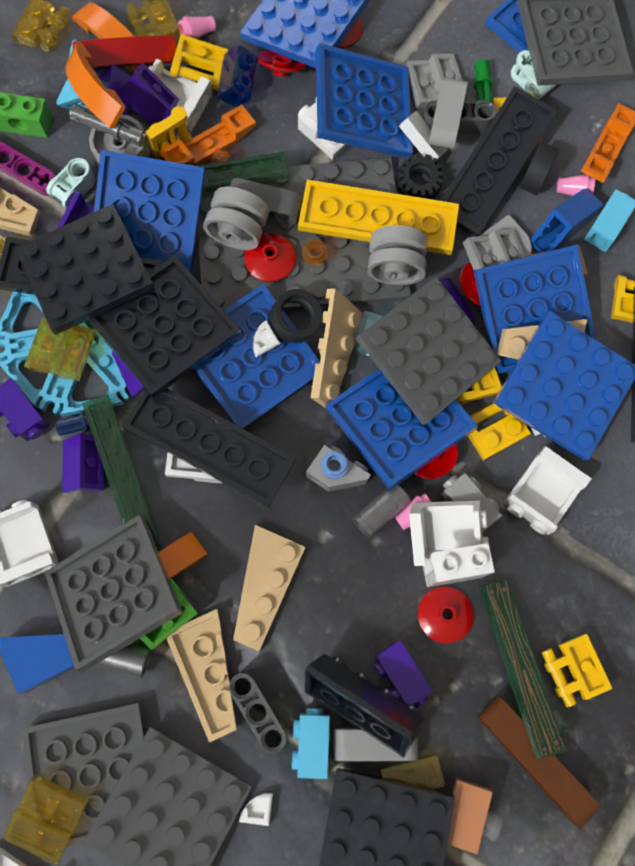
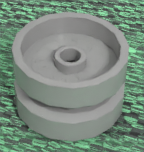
M121 115L120 119L125 120L127 124L143 129L134 118L128 115ZM94 128L91 129L89 144L98 168L101 150L151 158L147 140L140 147L125 140H116L108 133Z
M220 187L214 193L211 201V210L207 212L203 229L210 237L223 245L240 250H253L259 245L262 236L261 228L266 224L270 209L261 198L249 191L236 187Z
M399 225L376 229L370 236L369 252L371 255L368 259V275L378 282L390 285H410L420 282L426 275L427 261L424 258L428 249L426 234L418 229Z

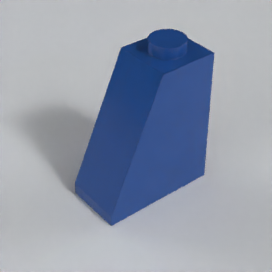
M584 188L553 209L530 239L531 248L536 253L559 249L587 225L604 204L587 188Z
M64 634L0 638V653L18 694L28 693L74 669Z

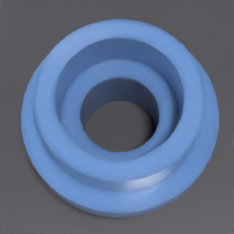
M338 451L327 453L321 461V470L330 479L342 478L349 468L347 457ZM336 461L340 464V468L332 470L329 466L330 463Z

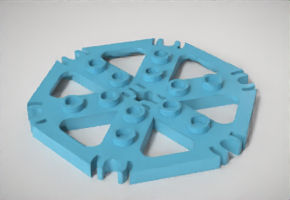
M19 292L12 293L0 321V348L5 347L4 352L0 353V366L37 408L46 412L48 405L53 403L55 404L53 413L57 416L65 417L80 414L81 411L83 413L90 412L89 404H92L95 410H98L95 402H97L100 409H103V400H105L106 404H109V408L111 404L112 407L125 405L118 398V395H121L125 401L129 402L131 400L126 394L128 390L127 385L112 356L113 350L107 345V342L89 320L74 326L77 330L84 332L85 338L89 342L88 344L81 340V338H76L77 335L73 328L57 335L53 334L49 326L15 333L14 326L24 304L32 302L41 311L42 309L36 295ZM56 354L43 388H34L20 372V364L25 360ZM87 362L107 384L109 391L102 398L76 402L73 400L72 394L83 366Z

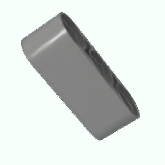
M443 77L428 144L450 149L454 148L468 82Z
M334 728L333 760L416 761L418 760V736L403 758L359 728Z

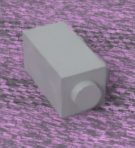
M466 473L460 478L454 475L443 484L445 490L441 493V496L446 502L480 501L481 511L486 510L487 528L502 516L499 513L500 508L492 498H486L480 491L481 486L474 477H468Z

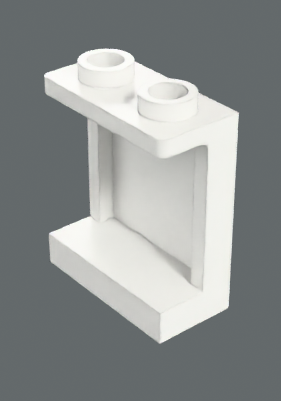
M156 59L154 64L149 66V69L180 99L177 106L185 108L187 112V129L191 134L212 97L210 80L201 76L198 83L181 76L177 78L170 76V71L163 68L162 61Z
M545 446L538 452L503 503L509 506L507 509L510 513L519 518L524 517L531 522L530 526L540 534L546 533L549 535L556 531L558 528L557 524L592 478Z
M21 500L12 504V508L4 512L0 510V586L10 587L44 573L59 563L40 507L32 501Z
M480 501L412 503L409 519L414 566H426L427 558H431L430 555L433 552L480 544L489 545L488 537H483L482 529L487 528L486 510L481 511Z
M488 544L433 552L430 555L431 558H427L426 566H423L427 587L479 579L494 573Z

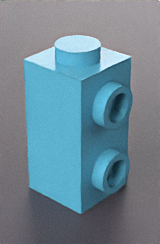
M616 189L584 240L606 252L634 210L635 200L627 193H622Z
M306 708V713H300V720H294L293 738L299 739V750L292 753V769L298 770L297 778L327 779L329 714H323V709Z

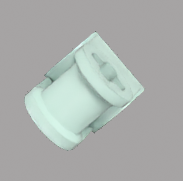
M524 50L517 56L516 64L511 69V78L526 93L535 94L537 99H541L556 85L537 86L532 61L530 65L528 64L531 59L529 50Z
M75 158L56 177L51 179L46 191L51 197L58 198L62 202L63 207L67 209L71 201L69 198L72 199L76 191L84 196L95 185L96 178L86 160Z

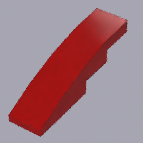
M138 36L79 41L82 42L91 55L92 59L89 64L93 69H107L112 64L122 69L126 66H139L142 62L149 66L154 64L156 59L161 60L162 64H172L176 52L174 36ZM77 41L72 42L73 48Z

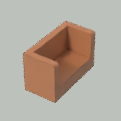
M459 778L455 779L452 791L455 801L448 845L476 855L478 854L493 793L491 789Z

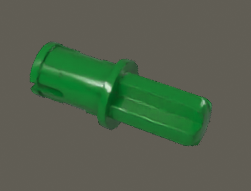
M481 59L474 64L476 77L474 88L477 90L478 101L493 103L491 91L493 79L490 78V63L486 59Z

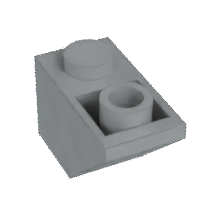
M326 445L323 446L306 471L308 479L328 492L365 485L370 478V474L367 473L368 469L358 461L352 463L349 460L348 471L342 478L330 479L325 476L321 470L322 458L332 451L343 453L334 446L329 448ZM336 461L331 462L329 465L332 470L340 468V464Z

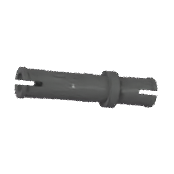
M78 104L72 105L69 116H71L70 119L72 121L108 133L116 140H125L140 147L146 141V130L131 126L123 119H119L113 129L103 123L90 109Z

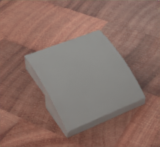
M432 54L429 60L407 61L405 64L408 67L409 86L416 108H425L430 101L438 100L443 77L462 81L454 54Z
M514 229L494 230L489 236L468 237L463 242L474 270L525 257Z

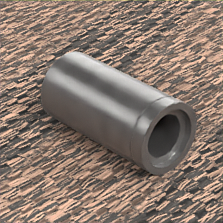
M399 485L391 490L386 487L352 517V520L371 539L410 504L411 500Z
M129 644L94 666L143 678L149 663L151 650Z

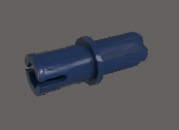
M100 409L104 425L107 423L111 424L107 410L103 411V409ZM98 410L94 411V414L81 411L80 415L57 420L55 427L58 435L63 436L82 430L88 432V429L94 428L91 417L95 427L102 426Z

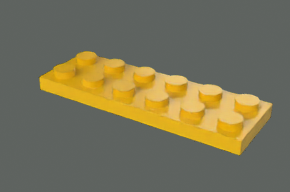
M307 180L298 231L370 242L371 233L376 229L394 225L408 226L426 234L428 238V252L451 255L459 204Z

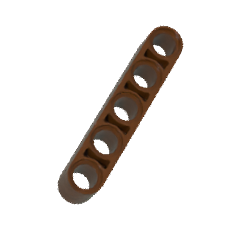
M497 696L477 716L482 724L576 827L581 829L598 812L601 807L556 756L553 753L550 754L548 748L546 751L547 755H545V752H542L543 746L541 744L543 742L539 738L537 742L535 733L502 698Z

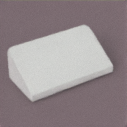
M417 111L399 125L424 158L426 154L430 155L429 160L432 161L433 158L438 159L447 151L445 147L428 144L431 128Z

